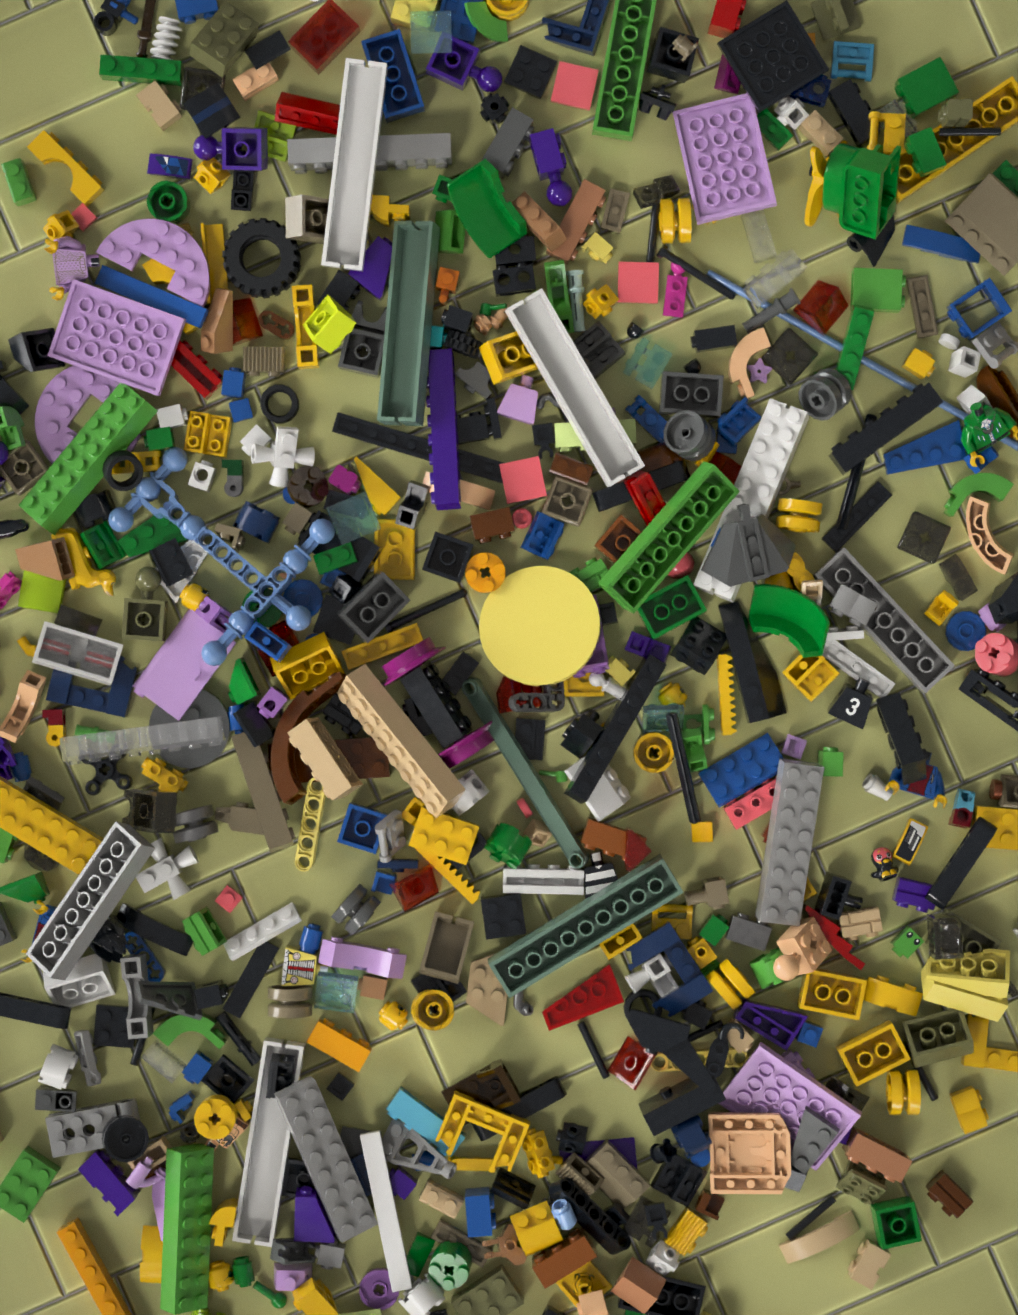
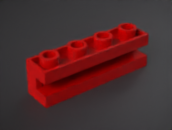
M281 92L276 103L274 121L337 135L340 105Z
M179 340L171 366L208 400L222 385L223 381L220 379L222 375L215 368L210 370L206 366L208 361L200 354L198 356L194 355L191 352L193 347L186 340L183 342Z
M638 470L623 480L645 524L648 526L666 504L651 475Z

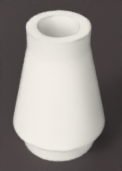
M869 774L862 783V787L865 788L866 792L878 796L885 801L893 793L891 789L884 790L886 784L877 775Z

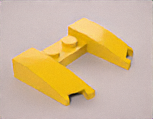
M968 1013L967 1025L973 1039L974 1053L962 1056L961 1064L978 1068L985 1067L1018 1072V1051L986 1046L989 1019L979 1016L972 1017V1014Z
M455 1091L435 1141L438 1142L442 1139L449 1147L446 1153L451 1156L465 1121L471 1122L502 1135L488 1172L494 1173L495 1167L508 1166V1172L511 1171L530 1126V1121L514 1114L509 1115L477 1102L470 1096Z

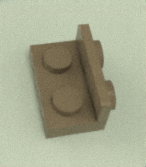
M217 523L215 527L217 536L224 542L232 544L231 548L239 553V550H243L246 539L241 529Z

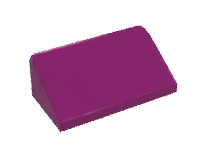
M722 54L714 89L738 94L741 83Z

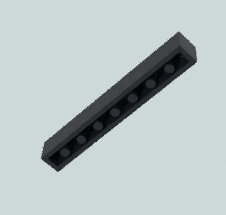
M651 654L642 659L629 681L625 693L618 700L564 794L580 804L587 802L664 671L665 663Z

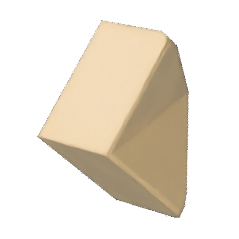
M532 819L523 835H527L530 838L532 845L543 848L552 836V833L545 822Z

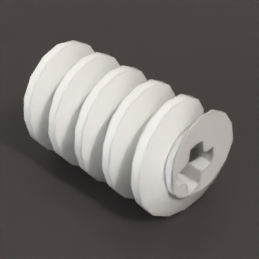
M161 16L158 19L161 24H158L156 27L159 32L154 34L157 40L152 42V45L156 48L150 49V53L153 54L150 57L153 59L173 60L169 56L176 55V52L171 48L178 47L174 39H180V36L175 33L182 31V28L177 26L181 22Z

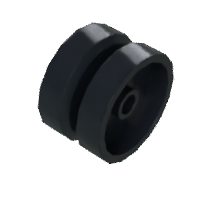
M116 1116L107 1122L102 1131L101 1139L104 1149L110 1157L119 1162L137 1160L148 1147V1131L143 1123L133 1116ZM128 1135L127 1137L129 1138L127 1142L122 1141V1137Z

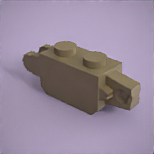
M237 802L236 805L231 807L216 808L215 820L228 823L232 831L264 835L256 809L248 807L249 803Z

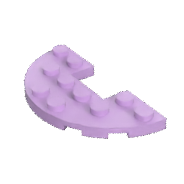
M159 219L135 220L115 229L98 247L96 253L131 271L136 267L142 254L175 270L167 289L203 308L205 307L210 291L208 261L198 242L179 226Z
M74 365L60 372L49 382L42 392L36 407L35 432L44 455L52 464L77 435L75 431L69 428V425L90 396L93 395L104 403L120 382Z

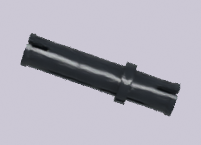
M226 1011L215 1018L238 1047V1052H242L251 1066L261 1060L259 1054L252 1047V1042L245 1038Z

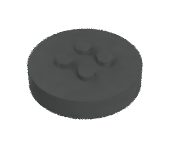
M202 689L180 721L156 704L149 720V735L156 752L172 765L181 768H197L209 764L222 754L229 742L231 731L228 711L217 696Z

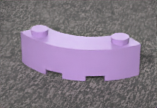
M332 936L331 940H322L318 963L336 968L351 970L355 968L387 978L402 979L407 955L399 953L400 949L388 947L383 949L345 942L343 938Z

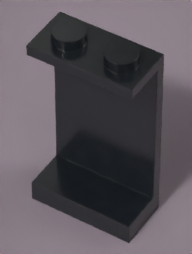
M320 510L317 513L314 512L308 521L310 523L307 530L304 529L298 537V545L301 546L309 538L310 526L317 519L329 520L335 528L334 537L328 543L318 544L312 553L316 555L351 542L358 562L339 569L356 581L363 583L383 548Z

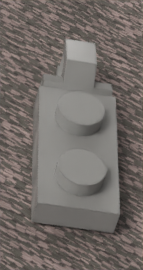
M89 1030L75 1031L74 1036L81 1070L85 1073L87 1086L101 1084V1073L97 1070V1057L93 1053L92 1048L93 1037Z

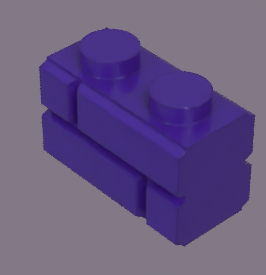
M898 876L892 900L897 902V906L908 908L909 905L916 906V910L928 913V909H935V905L925 899L927 892L933 884Z

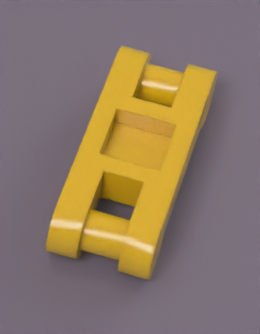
M161 451L131 452L141 462L144 472H156L161 467ZM146 458H152V465H146ZM125 460V467H120L119 461L115 464L111 473L112 475L134 473V465L132 462Z

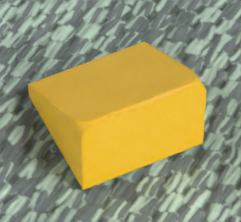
M712 821L691 823L692 842H713Z

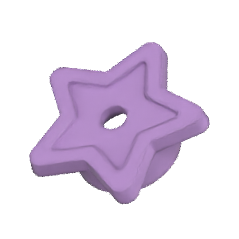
M761 358L757 360L755 365H747V369L751 373L750 382L760 380L766 384L767 374L772 370V367L765 366Z

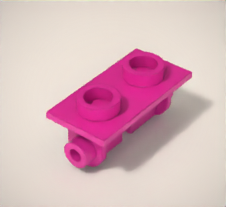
M11 571L5 573L0 579V609L5 607L7 601L13 594L19 591L22 580L18 579Z

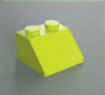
M327 294L304 322L303 327L314 343L331 354L341 345L344 337L352 332L356 322L351 314Z

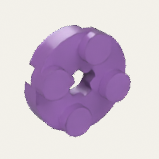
M376 1268L364 1275L360 1282L359 1294L366 1306L385 1310L396 1302L399 1291L392 1292L388 1269ZM377 1284L385 1287L383 1294L374 1291Z

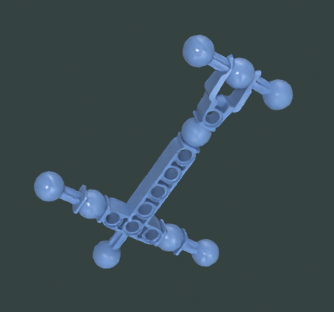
M170 447L163 454V464L155 473L150 472V477L142 478L139 485L135 488V493H130L132 499L125 507L113 509L109 514L108 522L113 530L125 532L132 527L134 522L133 515L143 505L156 518L161 519L164 517L176 525L184 538L194 540L195 543L200 544L203 550L253 591L245 601L244 607L241 606V610L232 613L228 624H224L228 629L217 641H209L203 646L201 651L203 661L210 666H217L223 663L227 656L226 648L236 637L242 640V635H246L254 621H258L256 618L261 617L272 604L286 615L287 625L291 629L296 631L306 629L311 623L312 616L310 611L304 606H293L281 594L291 584L292 578H296L295 574L305 571L308 561H312L309 555L318 544H325L332 540L335 534L334 525L327 519H317L310 526L309 538L300 548L295 544V549L285 553L283 561L279 563L280 566L274 568L265 577L214 532L209 530L201 517L191 515L189 511H186L178 502L179 498L176 492L163 482L171 472L183 470L188 461L187 454L183 449ZM162 488L170 495L169 501L163 504V508L156 509L149 502L159 497ZM175 512H183L179 519L173 518ZM206 537H213L210 544H203V540ZM223 549L228 550L225 557H218L219 551ZM235 563H243V567L240 570H233ZM286 573L287 577L283 581H278V574ZM257 575L258 580L255 583H249L248 579L250 576ZM266 588L273 589V593L270 596H264L263 592ZM253 603L260 604L259 609L255 612L250 611V606Z

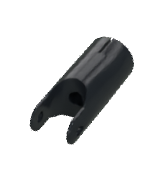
M23 519L0 521V540L27 531L29 529L28 523Z

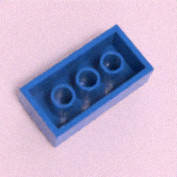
M400 29L362 40L361 43L367 63L368 61L387 63L388 65L383 104L386 122H393L424 112V103Z

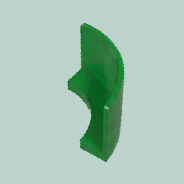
M486 159L447 184L451 202L460 221L479 249L488 258H492L527 234L526 220L515 209L511 201L506 202L502 193L505 190L501 184L498 170Z
M756 584L748 615L753 632H765L778 636L780 634L785 635L789 638L788 641L800 651L803 658L822 656L830 625L824 611L813 600L793 589L771 584Z

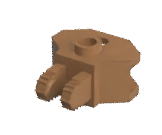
M512 1223L506 1224L502 1233L496 1239L482 1241V1246L485 1247L492 1246L493 1244L498 1246V1251L484 1254L485 1259L505 1257L513 1265L525 1263L527 1257L521 1245L517 1246L516 1244L519 1239Z

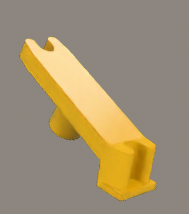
M448 1156V1161L457 1165L456 1170L489 1171L493 1158Z

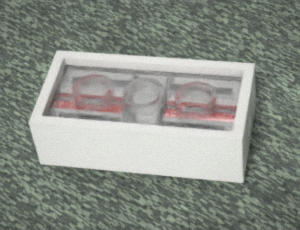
M45 621L32 663L111 685L123 645Z

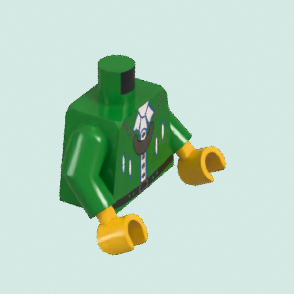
M979 402L971 405L970 410L972 413L964 418V427L961 435V442L967 454L971 455L970 464L973 467H977L975 463L976 458L979 459L981 464L985 463L984 457L977 455V453H981L1011 434L1010 430L1013 431V437L1018 440L1017 423L1008 412L997 407L992 409L989 405L982 406Z

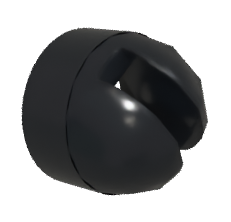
M633 322L627 327V335L632 339H637L644 333V330Z
M695 358L683 368L687 373L698 374L701 370V365L697 358Z

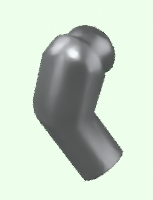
M524 990L514 995L513 1006L522 1015L529 1016L533 1013L534 1009L532 1005L523 999Z

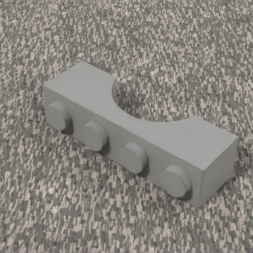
M146 953L125 955L120 958L122 979L125 981L128 992L129 1006L126 1018L128 1039L148 1038L154 1033L151 1006L139 1003L136 990L138 981H148Z

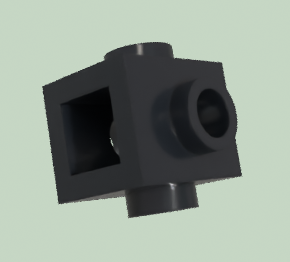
M498 93L486 96L481 104L480 114L486 122L489 121L492 126L505 121L509 114L508 107L510 106L505 97L502 96L500 98ZM497 104L498 109L492 110L491 107Z
M564 1122L562 1130L558 1129L556 1141H559L558 1150L567 1153L575 1152L582 1155L588 1127Z

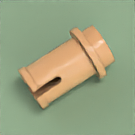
M507 308L499 309L493 317L490 316L493 328L498 330L503 327L502 324L508 318L504 312Z

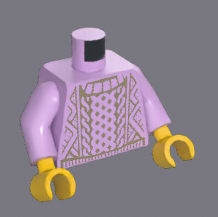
M69 236L57 238L54 241L49 238L45 239V243L50 246L44 248V250L53 254L56 285H59V288L53 286L49 291L51 293L57 291V294L52 297V299L57 301L61 300L64 294L69 292L73 279L84 282L89 277L88 267L100 266L99 254L87 255L86 245Z

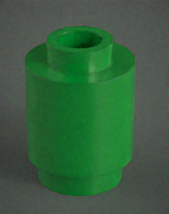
M249 1256L234 1258L232 1269L235 1284L241 1288L251 1286V1282L255 1281L252 1261L249 1259Z

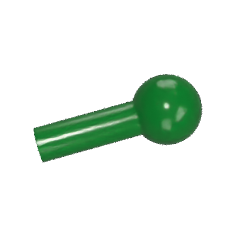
M258 1281L254 1283L253 1288L269 1298L273 1307L281 1309L286 1305L287 1297L281 1292L275 1293Z

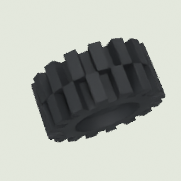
M449 330L443 345L448 349L452 348V351L477 359L480 352L479 347L483 343L466 334Z

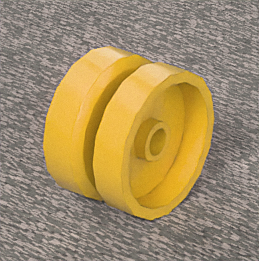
M485 0L492 16L507 22L520 18L527 10L529 0Z
M679 198L676 203V211H674L672 199L660 200L659 231L661 232L662 244H672L675 240V231H677V238L680 243H691L692 225L689 198Z
M779 498L777 509L780 512L789 513V515L777 516L775 526L792 532L818 533L820 521L808 518V516L821 515L823 504L806 500Z
M726 958L719 964V968L725 974V977H722L716 970H712L705 977L730 1007L736 1010L742 1004V1000L736 994L737 991L747 999L756 992L738 967L735 968Z
M899 1070L887 1071L886 1101L889 1115H900L903 1107L908 1115H919L921 1087L917 1070H906L903 1078Z

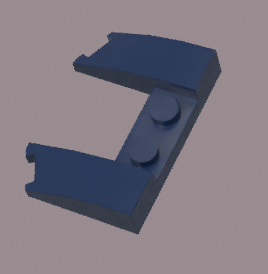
M588 0L580 27L543 17L542 24L548 25L549 36H544L545 40L594 56L611 0Z
M120 656L110 693L72 685L74 675L53 669L46 700L125 718L128 715L133 684L135 683L138 668H129L123 663L126 658ZM69 660L68 666L76 668L77 662Z
M669 921L626 949V951H631L632 963L628 964L629 970L634 969L664 951L683 980L684 984L652 1004L655 1009L660 1006L669 1011V1017L713 992V989Z

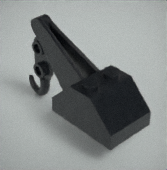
M634 1008L631 1009L628 1019L641 1046L646 1048L645 1052L657 1055L658 1052L663 1053L707 1094L715 1091V1078L719 1077L723 1072L729 1051L728 1032L730 1029H737L741 1039H744L745 1034L740 1024L735 1022L725 1024L720 1030V1034L712 1042L706 1064L704 1065L688 1039L691 1025Z

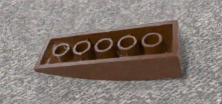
M372 737L334 739L359 779L391 776L388 757L383 751L378 749ZM268 744V758H269V761H270V764H269V772L272 771V769H271V748H272V744ZM296 748V768L301 783L309 782L313 778L311 774L312 769L302 761L301 753Z

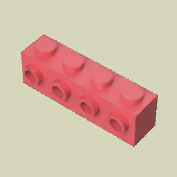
M776 777L761 783V786L747 791L743 794L744 796L738 799L735 798L723 807L736 830L772 809Z

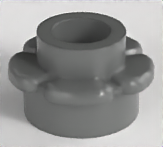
M192 1124L184 1126L180 1131V1138L186 1143H195L200 1137L196 1126Z

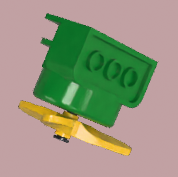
M842 140L826 159H824L818 147L812 146L810 150L812 165L809 170V176H812L813 180L808 192L804 217L805 225L812 227L815 224L823 205L824 209L839 214V224L843 229L876 239L896 211L901 146L897 145L889 156L883 154V145L877 144L873 150L848 145V141Z

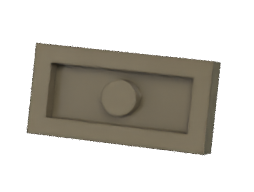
M610 188L601 229L620 234L630 193Z

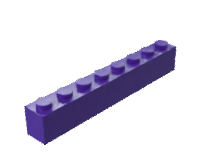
M452 348L430 350L429 376H427V389H429L430 395L426 396L427 408H430L431 415H427L428 427H431V434H428L429 446H432V453H429V463L433 465V472L430 473V483L434 485V492H431V503L435 504L437 511L461 509L454 354Z

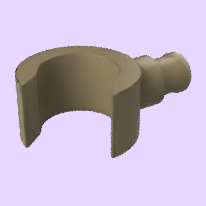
M785 477L786 490L779 491L778 495H784L790 489L801 487L800 481H789Z

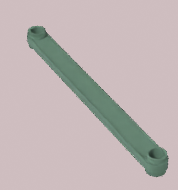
M476 677L467 679L462 685L463 693L467 696L483 724L491 720L493 721L488 730L499 750L567 857L569 864L573 868H582L589 860L588 852L582 846L484 688L482 681ZM470 683L474 686L475 691L471 689ZM576 855L581 858V862L577 859Z

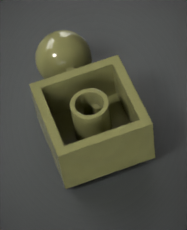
M143 567L137 572L135 577L136 585L141 590V599H124L122 638L165 641L168 601L153 600V591L160 586L161 575L153 567ZM145 614L149 618V622L144 625V622H141V618L145 617Z

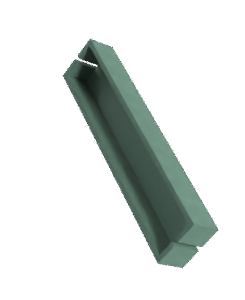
M394 221L377 421L384 425L402 426L404 424L405 426H423L440 238V227L433 221H416L415 223L412 221Z

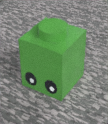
M906 925L890 943L894 946L892 950L900 958L904 955L908 959L924 940Z

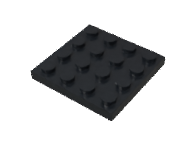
M787 0L717 42L719 49L758 113H761L829 71L828 66Z

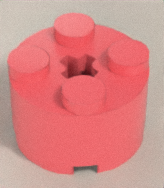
M991 633L984 636L975 645V659L978 666L983 671L996 676L1005 677L1011 675L1017 670L1018 643L1000 633Z

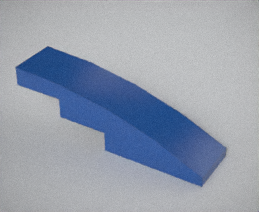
M912 225L905 226L902 246L938 254L941 257L979 263L980 253L962 237Z

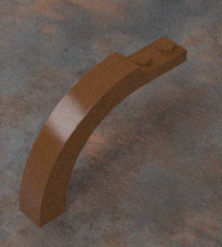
M335 672L331 674L324 684L316 686L312 693L303 690L289 704L277 725L271 748V769L276 789L284 804L293 805L307 794L297 773L296 748L290 743V736L287 732L308 719L314 710L338 692L347 676L344 673Z

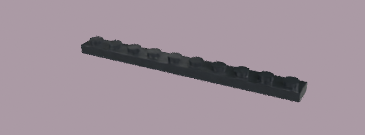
M337 413L332 432L429 461V453H432V446H429L428 439L346 414ZM459 449L460 471L503 484L499 464L504 462Z

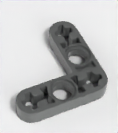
M564 681L557 683L556 688H552L550 684L543 685V693L514 694L509 699V707L514 712L553 713L561 711L565 705ZM535 697H537L540 700L541 704L539 708H536L533 705V699ZM516 700L527 701L523 705L516 704ZM552 700L557 702L556 706L552 704Z

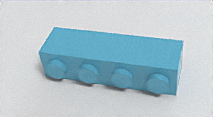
M401 1086L386 1107V1110H388L387 1114L395 1120L399 1118L405 1123L404 1126L409 1131L414 1129L429 1144L433 1143L437 1146L436 1150L446 1156V1150L449 1147L442 1139L438 1142L435 1141L444 1117ZM463 1131L459 1135L452 1155L466 1138V1134Z

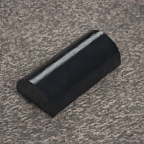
M662 1276L667 1280L658 1299L645 1313L646 1315H700L706 1286ZM618 1297V1308L642 1313Z

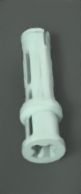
M584 270L566 271L574 332L586 331L582 293L585 291L582 283Z

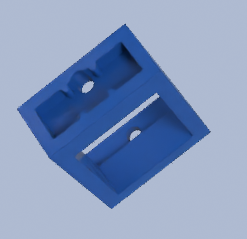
M990 278L946 307L948 309L947 315L953 322L956 321L960 327L958 328L959 333L963 338L967 337L968 340H971L1012 312V309ZM983 289L999 314L972 332L956 307Z

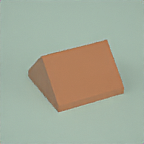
M632 1256L612 1287L611 1292L645 1314L658 1299L667 1279Z

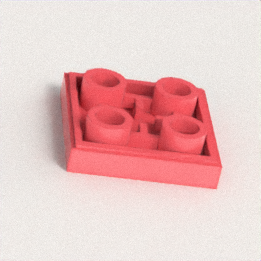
M559 61L551 102L590 111L599 70Z
M618 262L619 300L617 303L658 304L659 263Z
M539 456L499 464L507 504L547 496Z

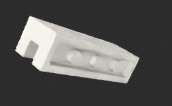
M528 864V868H520L519 865L517 869H513L507 865V867H503V893L584 895V869L573 868L571 865H568V869L560 868V865H548V868H540L539 864Z

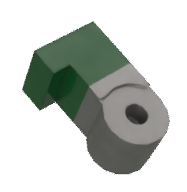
M222 460V468H227V482L224 486L225 493L230 497H238L243 492L244 461Z

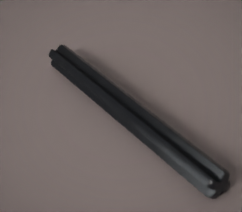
M867 414L864 424L872 418L876 421L877 416L873 414ZM865 460L851 469L836 523V528L840 530L847 529Z
M670 712L666 714V720L689 822L696 824L701 821L680 722L678 714Z

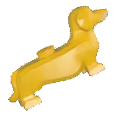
M61 527L58 533L52 534V539L65 538L75 576L69 579L72 590L79 589L81 585L87 588L101 585L107 595L113 596V584L116 582L115 573L110 569L96 570L93 568L90 561L92 555L87 546L85 547L77 530L71 527L66 529Z

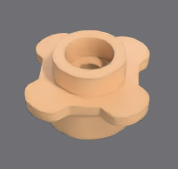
M484 314L481 316L476 315V318L473 319L474 327L479 333L482 332L483 335H486L489 329L492 328L490 320Z

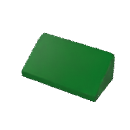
M417 1232L406 1255L410 1275L419 1277L435 1243L434 1239L420 1232Z

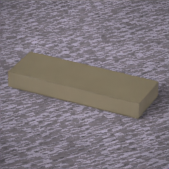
M927 275L907 279L917 339L938 335Z
M440 1219L430 1237L440 1244L446 1241H450L449 1243H462L469 1249L472 1262L482 1268L488 1260L485 1259L484 1254L493 1251L489 1246H482V1242L473 1237L468 1238V1234Z

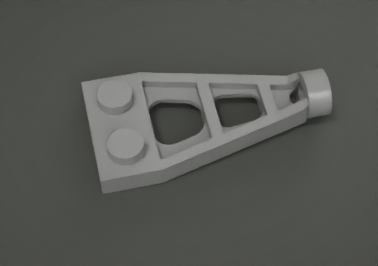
M392 1119L382 1138L386 1161L399 1166L439 1174L447 1179L453 1177L457 1169L456 1164L448 1161L414 1129L409 1131L404 1126L405 1123ZM406 1139H411L418 1146V1150L412 1158L401 1156L399 1153ZM424 1150H427L435 1157L431 1166L419 1162Z

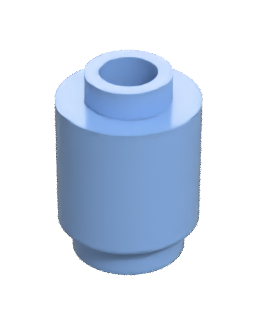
M559 1199L552 1204L551 1212L558 1228L561 1230L572 1229L577 1219L570 1203L565 1199Z

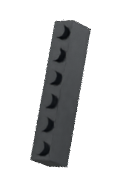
M930 383L926 385L919 384L912 390L913 394L907 397L904 395L896 401L897 406L893 409L887 407L880 413L881 417L875 421L872 418L863 425L865 429L861 432L854 431L847 437L849 439L844 444L839 442L831 448L833 452L829 457L842 475L846 474L943 403V400Z

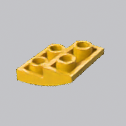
M190 411L184 451L227 458L233 418Z

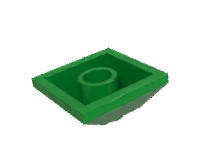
M244 658L236 660L229 684L230 691L228 695L233 703L236 702L237 705L261 695Z
M42 871L0 887V894L27 903L34 901V904H37V900L45 901V896L50 894Z

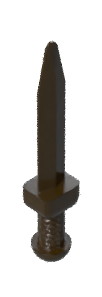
M156 0L145 1L141 30H138L137 33L140 44L136 56L140 58L148 57L146 54L148 42H151L153 39L151 28Z

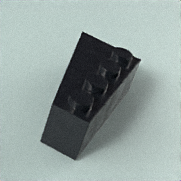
M899 692L876 699L877 711L885 733H889L887 738L891 751L895 750L894 757L897 769H901L903 786L927 779L926 761L929 760L925 748H921V736L913 728L915 727L913 716H909L907 713L909 708L906 699H902Z

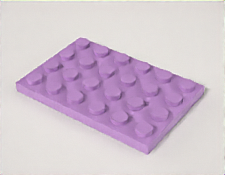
M747 93L673 111L697 225L777 206L755 106Z
M73 279L47 356L160 396L186 319Z
M762 1042L722 1091L726 1100L719 1103L732 1113H780L790 1131L791 1152L806 1106L840 1129L839 1133L811 1166L815 1171H817L862 1114V1111Z

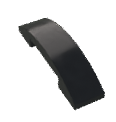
M125 903L122 904L117 914L118 919L125 924L124 927L181 955L187 956L193 944L189 934L173 929Z

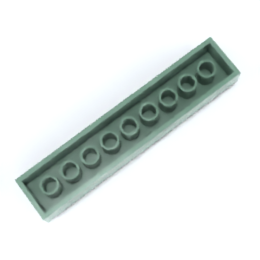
M659 854L488 958V964L509 998L684 892L663 857Z

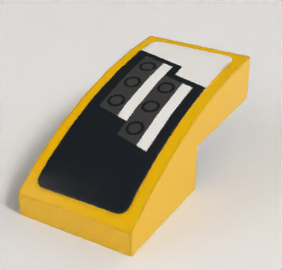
M910 818L907 821L901 838L898 839L892 857L910 866L924 839L928 826Z

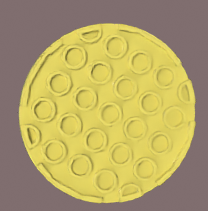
M550 566L528 567L505 577L502 585L488 595L482 607L479 620L481 644L490 662L509 679L530 686L556 684L580 671L592 657L599 641L601 629L597 603L585 584L571 573Z

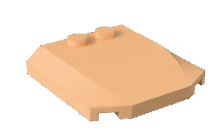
M709 1112V1137L712 1141V1144H710L711 1194H782L792 1170L791 1135L781 1114Z

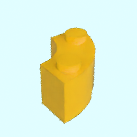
M878 975L877 978L868 977L863 1000L881 1007L895 1009L900 1013L916 1016L923 993L916 991V986L906 983L904 986L889 982V978Z
M143 1225L140 1282L161 1283L163 1241H161L158 1226Z

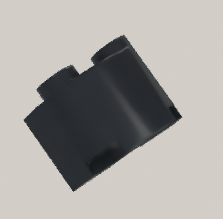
M104 490L101 493L87 496L74 512L81 528L88 529L95 526V521L98 519L108 520L110 512L116 506L109 490Z

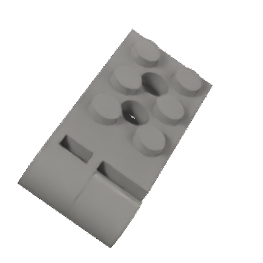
M136 1098L77 1108L76 1112L62 1111L49 1114L45 1120L53 1158L104 1148L101 1137L108 1121L120 1115H130L140 1120ZM87 1124H91L95 1128V1132H90L87 1129ZM67 1128L73 1129L75 1136L69 1135ZM128 1135L123 1136L122 1141L127 1142L129 1140Z

